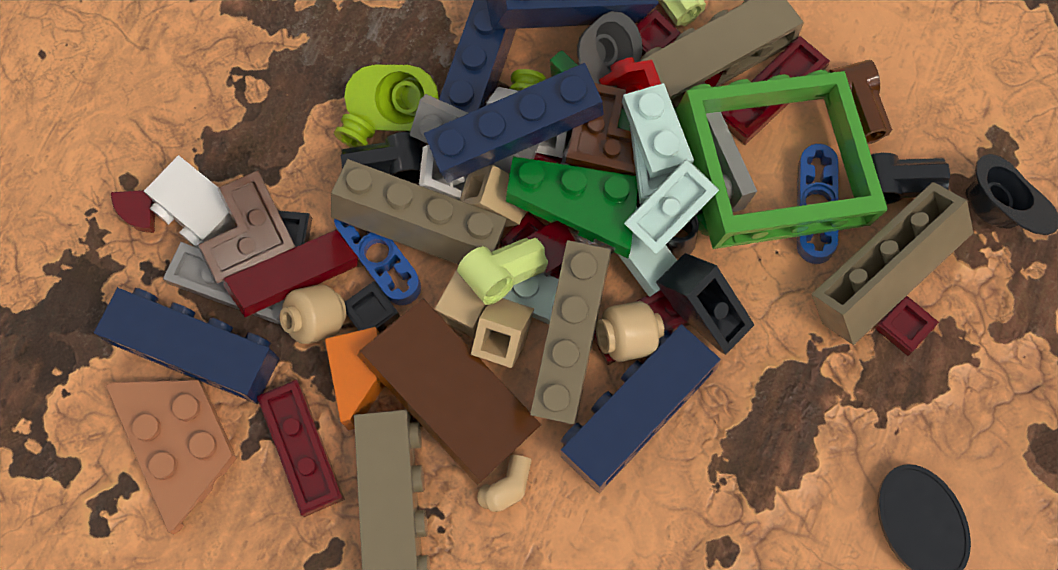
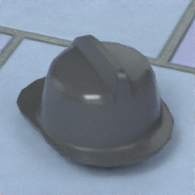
M611 11L602 15L585 29L579 37L577 44V57L579 61L577 65L585 63L594 83L600 84L599 79L612 72L610 68L612 64L629 57H633L635 62H640L643 51L642 38L638 27L630 17L622 12Z

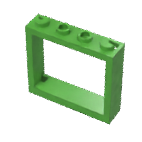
M818 70L806 76L792 78L789 75L783 74L774 76L767 81L759 82L741 79L729 85L718 87L701 84L687 90L676 108L679 123L694 159L692 164L719 189L702 207L713 249L871 226L888 210L845 71L828 73L826 70ZM824 99L854 198L733 215L706 113Z

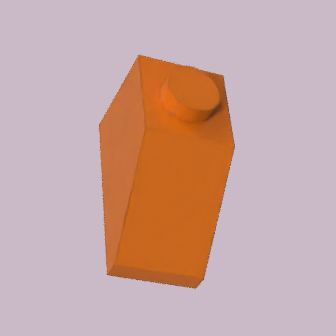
M376 327L325 339L340 422L348 431L355 429L354 415L367 414L385 387L379 378L357 356L362 348L380 334Z

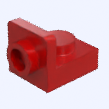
M633 57L625 58L610 66L612 72L599 79L602 85H617V88L626 90L625 94L661 84L653 60L635 62Z

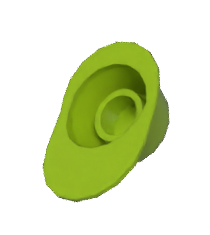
M376 64L363 67L355 72L346 84L344 96L346 108L351 115L366 121L375 130L411 131L420 99L427 94L439 100L437 86L431 76L423 69L411 65Z

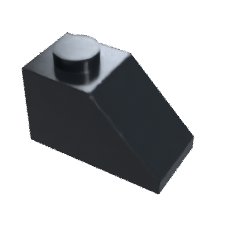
M684 253L656 281V284L673 309L717 350L725 355L755 325L715 264Z

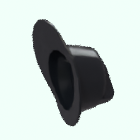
M993 154L980 157L976 162L975 168L977 178L966 189L965 194L974 212L984 222L1006 229L1019 225L1025 230L1040 235H1049L1057 231L1058 212L1054 205L1030 184L1009 161Z

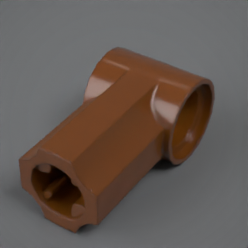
M865 60L830 69L828 73L841 71L846 73L867 144L875 143L889 136L892 127L879 95L880 77L875 63L872 60Z

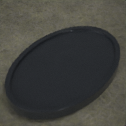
M907 464L891 470L884 477L880 485L877 505L882 531L894 554L909 570H964L970 556L971 538L965 513L955 494L941 478L921 466Z

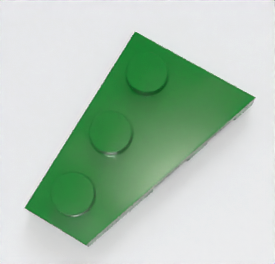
M513 156L506 202L551 223L559 221L578 230V236L591 242L597 239L614 247V253L627 259L629 258L633 232L624 223L636 210L638 193L636 176Z

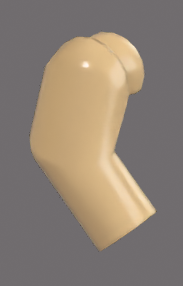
M510 455L506 477L491 486L486 484L478 491L477 499L479 505L492 512H498L519 502L525 494L532 459L519 455Z

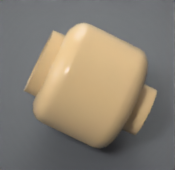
M313 285L291 291L286 295L282 310L280 311L282 328L301 344H310L335 336L340 332L346 318V305L343 298L327 285Z
M642 301L614 305L607 308L602 315V319L596 323L597 341L602 352L605 354L609 353L610 357L617 362L651 356L658 348L659 338L664 336L663 320L658 313H654L650 306Z

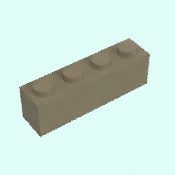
M744 0L742 5L731 11H720L711 18L709 23L697 30L690 28L677 37L675 42L666 47L651 49L642 57L640 62L653 60L661 84H665L673 107H678L687 90L697 85L706 84L704 81L724 71L716 85L718 87L786 49L798 38L804 22L787 0Z
M347 159L331 192V218L458 265L469 252L478 247H487L491 252L497 250L507 220L506 217L349 159Z
M932 182L812 293L822 324L852 345H855L974 233L967 200Z
M567 240L530 413L532 416L569 424L576 423L611 258V249Z
M407 410L354 415L362 570H431L429 556L422 555L420 537H427L428 526L425 509H418L417 492H424L425 490L422 465L416 466L415 448H421L422 446L419 422H413Z

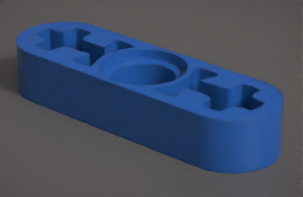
M813 144L803 151L798 163L797 206L807 205V197L813 194L824 196L828 202L838 200V156L831 147L824 144ZM813 158H820L821 165L825 167L820 176V182L813 183L815 179V166L811 165ZM838 231L820 233L821 242L828 243L824 244L821 251H816L813 243H807L811 241L814 234L798 236L797 250L799 255L805 261L812 264H821L828 261L838 246Z
M334 219L338 232L358 256L361 264L390 302L396 305H407L417 299L421 291L420 279L415 269L393 240L366 231L367 235L361 239L359 233L352 225L348 226L349 224ZM376 243H382L389 248L386 259L378 263L369 261L366 258L369 247ZM394 267L402 280L410 278L407 281L409 289L405 292H402L399 288L393 290L395 284L387 271Z

